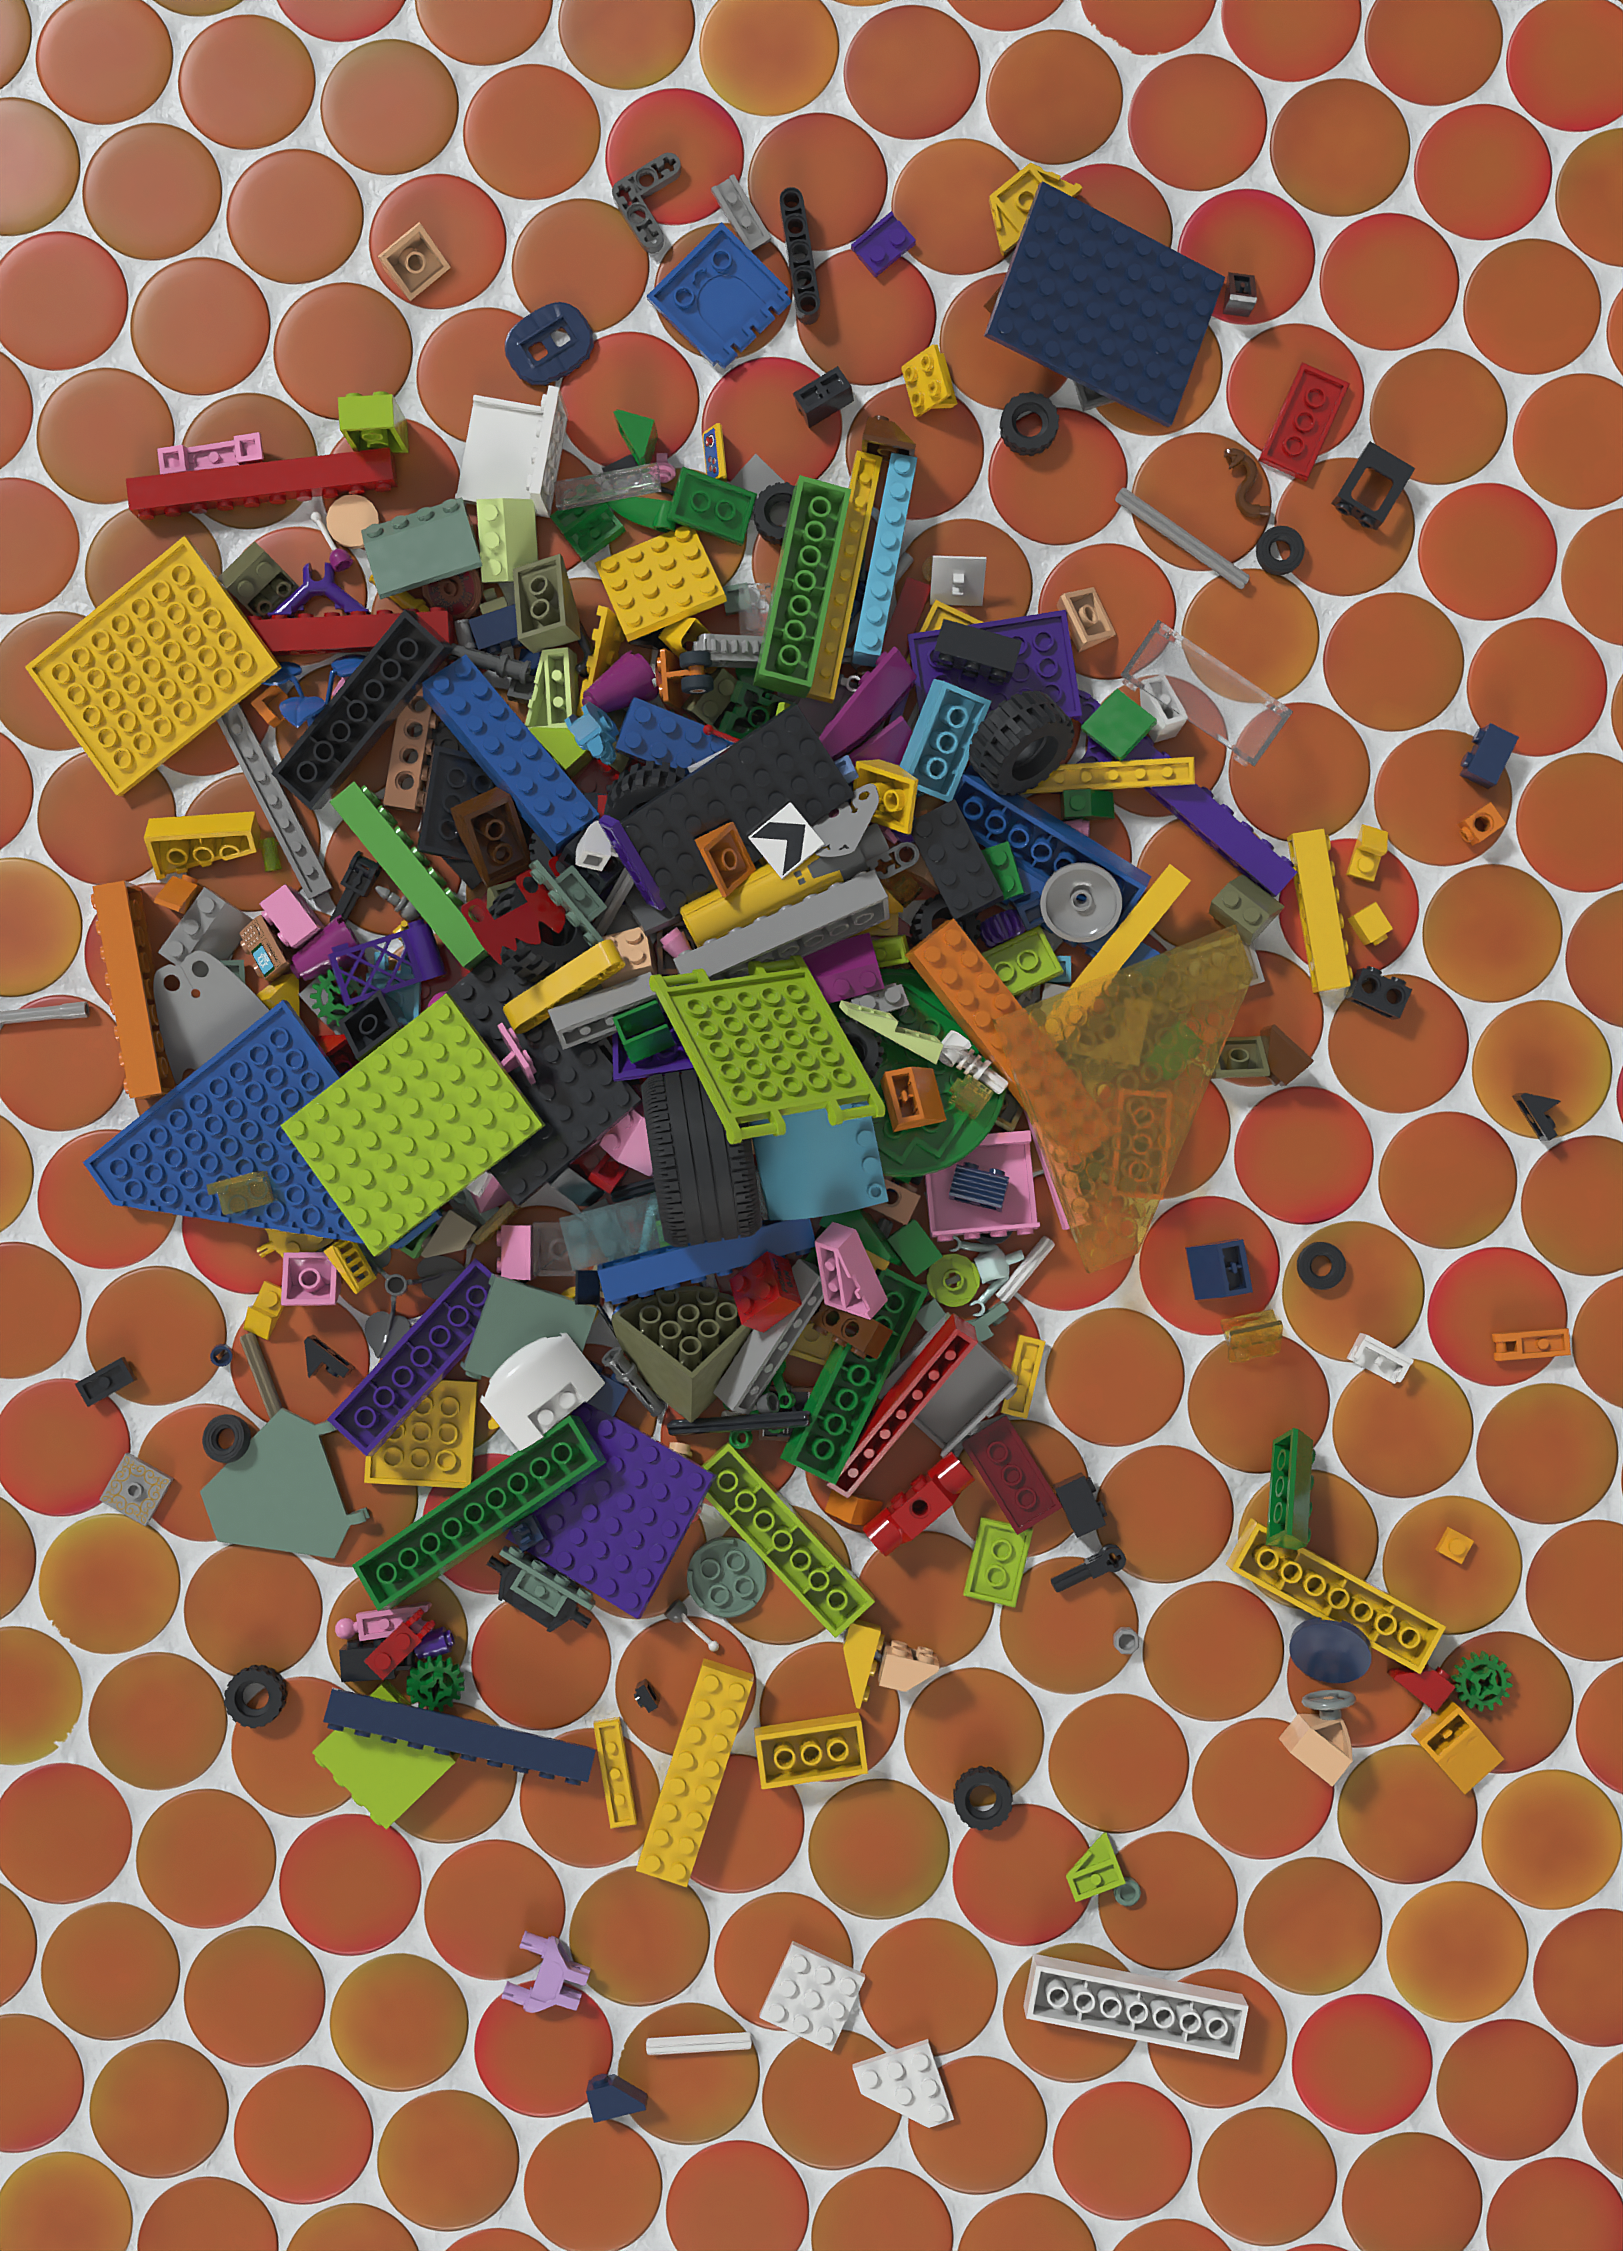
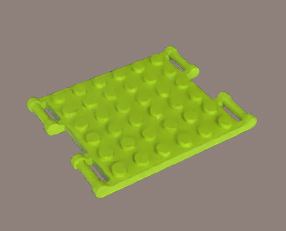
M800 955L790 956L789 959L763 963L751 961L748 964L750 976L710 981L703 968L694 969L692 973L663 977L660 974L650 976V989L656 992L726 1130L727 1140L730 1144L741 1143L742 1139L764 1135H784L786 1133V1124L782 1118L784 1115L825 1108L828 1113L829 1123L832 1126L840 1125L846 1120L868 1116L878 1118L885 1115L883 1101ZM867 1101L869 1104L844 1110L840 1108V1105ZM767 1118L770 1122L766 1124H760L744 1128H740L738 1125L739 1123L751 1122Z

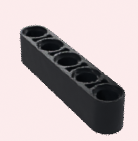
M788 187L780 194V216L795 309L798 320L805 325H811L820 316V298L803 195L799 189ZM793 201L796 202L798 205L796 207L789 208L785 204L787 202ZM793 227H798L802 231L798 234H793L789 230ZM797 253L806 255L802 260L795 259L793 256ZM800 279L810 281L806 286L799 285L797 282ZM809 304L812 305L815 309L813 311L806 312L802 309V307L804 305Z

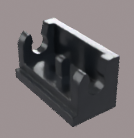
M838 366L793 393L799 413H803L809 428L854 401L852 386Z

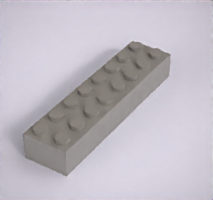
M874 870L860 872L853 879L845 883H835L827 891L818 895H808L800 903L793 906L786 905L771 916L759 917L753 924L744 928H734L728 935L719 939H710L697 949L685 950L673 960L678 974L692 973L694 969L703 968L710 981L750 976L748 964L751 961L763 963L789 959L793 955H800L803 958L890 919L888 896Z

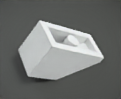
M1164 676L1142 681L1139 684L1141 707L1157 719V724L1148 732L1151 739L1155 743L1176 737L1188 718Z

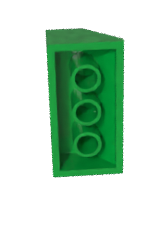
M1292 1428L1273 1440L1266 1545L1299 1550L1307 1546V1543L1310 1541L1311 1529L1308 1527L1313 1507L1310 1501V1491L1314 1485V1477L1311 1475L1316 1455L1313 1449V1440L1296 1428Z

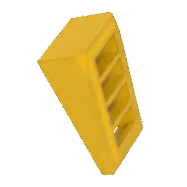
M338 1240L323 1251L355 1294L377 1279L356 1242ZM344 1247L346 1252L341 1254L340 1249ZM350 1256L353 1260L347 1264L345 1259ZM357 1265L359 1269L352 1273L350 1268ZM363 1273L365 1278L357 1282L355 1278Z

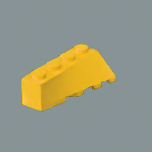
M255 811L149 818L144 841L156 878L160 880L166 878L167 874L188 872V868L198 865L206 867L212 865V862L223 859L226 861L257 852L261 832Z

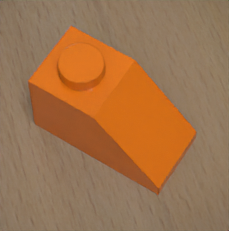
M183 874L181 879L172 876L155 897L153 903L186 914L203 890V887L197 885L198 880Z

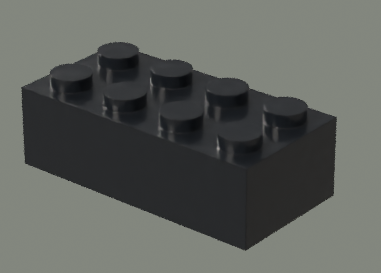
M955 799L913 820L910 835L952 918L957 923L1004 901V895Z

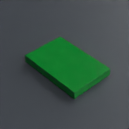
M682 467L667 520L742 546L757 493Z

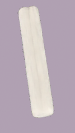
M1046 1236L1040 1239L1009 1277V1280L996 1293V1296L1001 1301L1008 1303L1055 1246L1054 1242Z

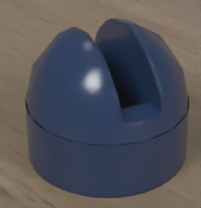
M226 1344L216 1345L210 1354L212 1363L219 1367L228 1365L233 1357L232 1349ZM223 1349L227 1350L220 1359L216 1357Z

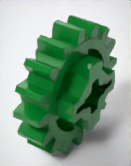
M328 969V977L320 974L318 979L321 984L313 983L312 988L317 990V993H311L310 998L316 999L317 1002L311 1007L312 1009H320L318 1018L325 1015L328 1017L327 1024H330L332 1020H336L337 1026L340 1027L338 1021L362 1004L363 1001L358 1002L357 1005L351 1004L345 1006L342 1000L336 1002L334 1000L336 996L334 992L340 994L338 984L333 981L336 980L332 969ZM351 979L346 988L350 999L355 990H357L358 996H360L364 985L361 986L358 982ZM323 988L328 993V1001L325 1004L322 1001ZM334 1009H343L346 1013L336 1014L332 1011Z
M1481 1651L1480 1657L1476 1653L1471 1652L1470 1660L1462 1657L1461 1660L1464 1664L1462 1666H1454L1459 1671L1458 1675L1451 1676L1453 1680L1458 1682V1684L1454 1685V1690L1460 1692L1457 1696L1458 1699L1462 1702L1466 1701L1465 1705L1471 1709L1475 1705L1476 1709L1481 1712L1484 1709V1705L1490 1711L1493 1710V1703L1495 1702L1502 1706L1503 1703L1500 1698L1502 1696L1509 1698L1510 1695L1505 1690L1506 1688L1513 1687V1684L1506 1680L1512 1676L1508 1670H1504L1507 1667L1506 1663L1503 1661L1498 1662L1499 1658L1494 1654L1489 1657L1485 1651ZM1496 1675H1498V1684L1495 1679ZM1466 1678L1469 1683L1468 1688H1466ZM1479 1680H1485L1484 1684L1478 1683Z
M439 1655L437 1660H433L429 1656L426 1663L418 1660V1668L411 1667L410 1676L406 1677L407 1695H410L411 1703L418 1702L419 1708L428 1706L429 1710L432 1711L434 1707H438L440 1712L443 1711V1705L445 1704L453 1707V1699L460 1700V1691L465 1689L463 1682L465 1681L464 1673L460 1671L459 1663L453 1665L452 1658L450 1657L446 1661H442V1655Z

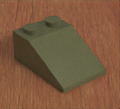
M557 554L514 568L513 580L518 640L534 654L581 639L579 614L563 556Z

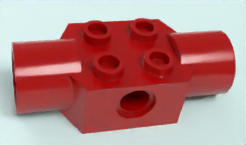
M952 1451L928 1470V1474L925 1476L923 1474L918 1475L910 1483L912 1487L906 1493L900 1491L890 1500L892 1504L889 1507L884 1508L862 1527L870 1541L885 1557L901 1544L909 1542L948 1510L955 1503L961 1492L976 1480ZM917 1500L925 1501V1504L920 1508L912 1506Z

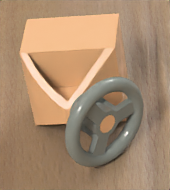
M1321 1690L1306 1694L1302 1698V1704L1309 1709L1319 1710V1714H1298L1279 1737V1740L1292 1755L1332 1787L1353 1761L1351 1742L1344 1720L1341 1718V1709L1353 1705L1356 1702V1696L1344 1690Z

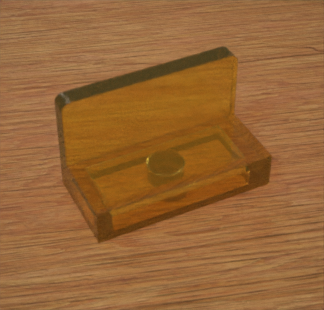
M267 1171L252 1172L206 1185L208 1195H218L224 1215L274 1202Z

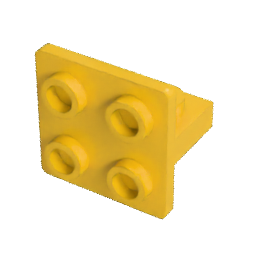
M932 344L901 367L915 417H920L930 409L952 408L958 404L945 355L940 353L937 344Z

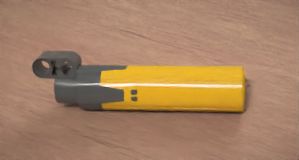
M874 823L867 827L857 848L850 854L837 857H822L814 853L784 879H781L768 863L756 869L727 897H722L719 889H716L682 906L680 913L696 946L699 948L710 939H719L728 935L734 928H744L753 924L759 917L771 916L786 905L793 906L800 903L808 895H818L827 891L835 883H845L853 879L860 872L874 870L879 879L889 878L913 866L919 859V850L916 845L910 842H903L889 848L877 823ZM830 845L822 847V849L827 848L830 850ZM844 845L839 850H842L843 848L848 849L849 847ZM903 847L910 848L913 853L912 859L909 862H903L899 858V851ZM892 852L893 860L899 867L895 869V864H891L885 867L886 873L876 872L877 860L880 859L881 862L891 860L892 858L889 856V853Z

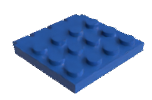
M722 222L646 296L647 300L713 366L718 363L723 369L738 356L732 349L733 347L742 352L756 338V335L751 330L752 328L760 334L775 320L774 315L770 312L771 310L780 315L792 303V300L787 295L788 288Z

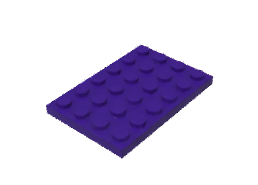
M1066 610L968 625L1022 641L1010 682H1004L1003 685L991 683L988 681V677L978 675L977 678L962 674L963 670L956 668L944 670L937 667V663L932 662L940 629L907 634L912 670L917 676L915 691L919 715L934 679L990 700L991 704L984 721L992 710L994 711L999 707L1001 702L1004 700L1008 701L1015 694L1021 695L1024 691H1040L1047 694L1070 719L1082 716Z

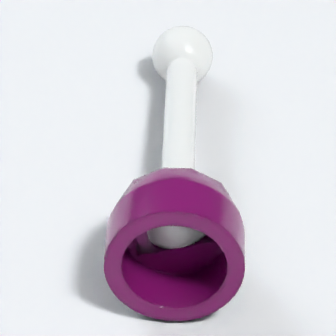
M313 512L311 519L317 523L332 550L329 557L332 568L335 572L346 570L353 564L351 556L347 551L336 548L321 521V514Z

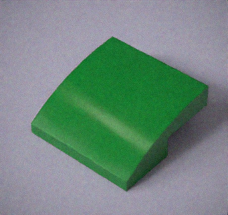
M592 485L550 515L551 520L583 562L587 561L626 531Z

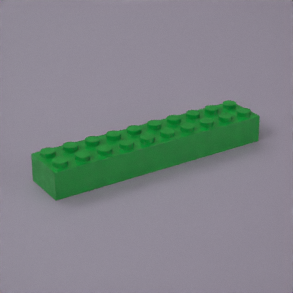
M568 1416L544 1433L541 1439L525 1449L517 1451L354 1563L352 1567L377 1611L391 1610L606 1463L607 1460L580 1416Z

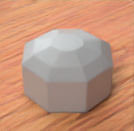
M1120 1627L1113 1634V1645L1121 1654H1133L1139 1648V1636L1131 1627Z

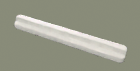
M742 2032L648 2038L646 2051L648 2055L744 2050L751 2048L752 2037L751 2033Z

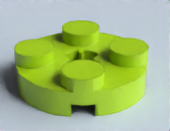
M956 1253L942 1255V1258L929 1267L926 1276L927 1288L931 1296L939 1303L949 1307L967 1304L976 1294L980 1285L977 1267L965 1256ZM955 1272V1276L957 1274L960 1276V1281L957 1282V1287L954 1288L950 1287L951 1284L947 1286L945 1279L949 1278V1273Z

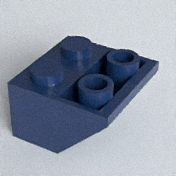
M1235 1238L1185 1247L1195 1300L1229 1297L1253 1292L1243 1239Z

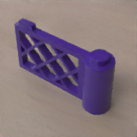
M420 919L408 923L409 929L350 948L348 943L332 947L333 953L328 954V958L345 1006L366 1000L379 990V988L370 984L376 971L390 977L385 988L380 989L384 993L446 974L447 972L433 930L429 924H425L424 920ZM401 938L404 946L400 957L387 951L391 940ZM386 942L383 948L377 946L378 944ZM368 947L381 952L375 965L361 959L365 949ZM360 950L358 956L352 954V952ZM384 954L398 960L392 974L378 967ZM347 955L355 960L349 973L339 968L336 960L337 957ZM405 955H407L408 961L404 960ZM359 962L372 968L366 982L353 976ZM401 963L411 967L413 979L404 981L395 976ZM342 975H344V976L347 977L346 980H345V983H344V980H343ZM352 979L364 985L360 996L350 999L346 988ZM393 979L399 982L398 984L391 985ZM368 988L374 990L373 992L365 994Z

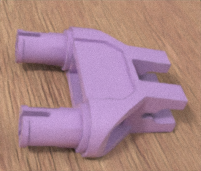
M525 1930L519 1948L542 1955L543 1961L534 1986L530 1987V1989L507 1981L501 1999L523 2005V2009L529 2013L544 2010L555 2004L576 2011L582 1993L564 1986L563 1982L567 1980L585 1986L591 1968L571 1961L557 1937L548 1936V1939Z

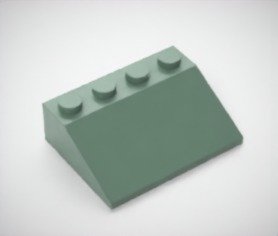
M462 497L448 499L440 505L424 507L415 513L406 516H396L390 521L372 524L366 529L361 530L363 544L380 599L483 566L473 525Z

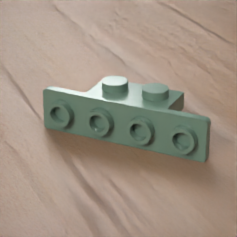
M538 860L533 861L529 865L532 869L530 872L531 876L538 884L541 885L543 883L550 891L548 893L549 898L557 906L561 904L567 911L566 918L574 927L579 926L585 933L583 938L589 946L593 947L604 941L590 922L603 912L607 906L574 866L571 865L557 878L553 879Z
M504 1546L499 1553L505 1559L522 1568L510 1589L556 1617L567 1597L588 1610H592L596 1601L592 1599L593 1595L583 1588L577 1590L569 1585L570 1581L560 1574L554 1576L546 1571L547 1566L540 1561L533 1560L532 1562L523 1557L525 1553L519 1548Z

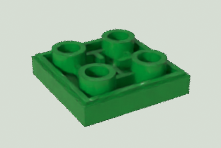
M1117 688L1081 726V730L1121 762L1157 724V719Z

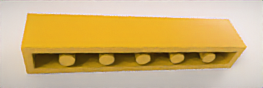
M1324 829L1293 833L1287 837L1290 860L1294 864L1293 869L1297 871L1293 878L1313 993L1349 987L1350 981L1353 980L1351 966H1347L1345 955H1348V944L1342 938L1341 929L1344 928V920L1342 914L1338 913L1337 909L1339 891L1333 885L1332 877L1335 876V867L1333 861H1329L1330 838L1328 835H1325Z

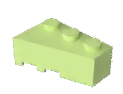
M568 647L542 650L534 680L535 687L532 699H529L527 707L529 710L524 724L529 730L532 727L568 728L565 719L572 714L577 716L579 703L578 673L575 671L577 654Z

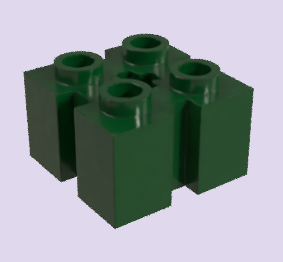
M737 681L730 699L731 702L736 703L733 712L725 711L718 731L737 739H742L776 716L779 703L785 702L792 705L793 702L770 693H766L764 698L762 697L764 690L746 682ZM757 710L756 714L760 715L759 720L752 722L751 715Z

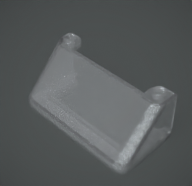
M1157 620L1121 673V676L1124 678L1122 681L1124 685L1133 691L1140 688L1231 749L1235 753L1233 759L1245 767L1249 763L1253 766L1257 764L1293 713L1290 708L1160 620Z

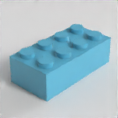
M933 680L900 764L902 769L918 779V791L946 802L952 801L969 759V745L972 744V736L974 733H977L979 724L984 721L991 704L990 700L945 681Z

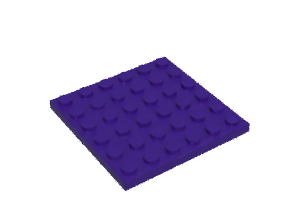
M583 1402L573 1410L571 1415L580 1416L607 1462L530 1514H535L547 1538L527 1550V1552L634 1618L640 1619L717 1475L615 1415L612 1417L594 1406ZM509 1530L505 1538L518 1545Z

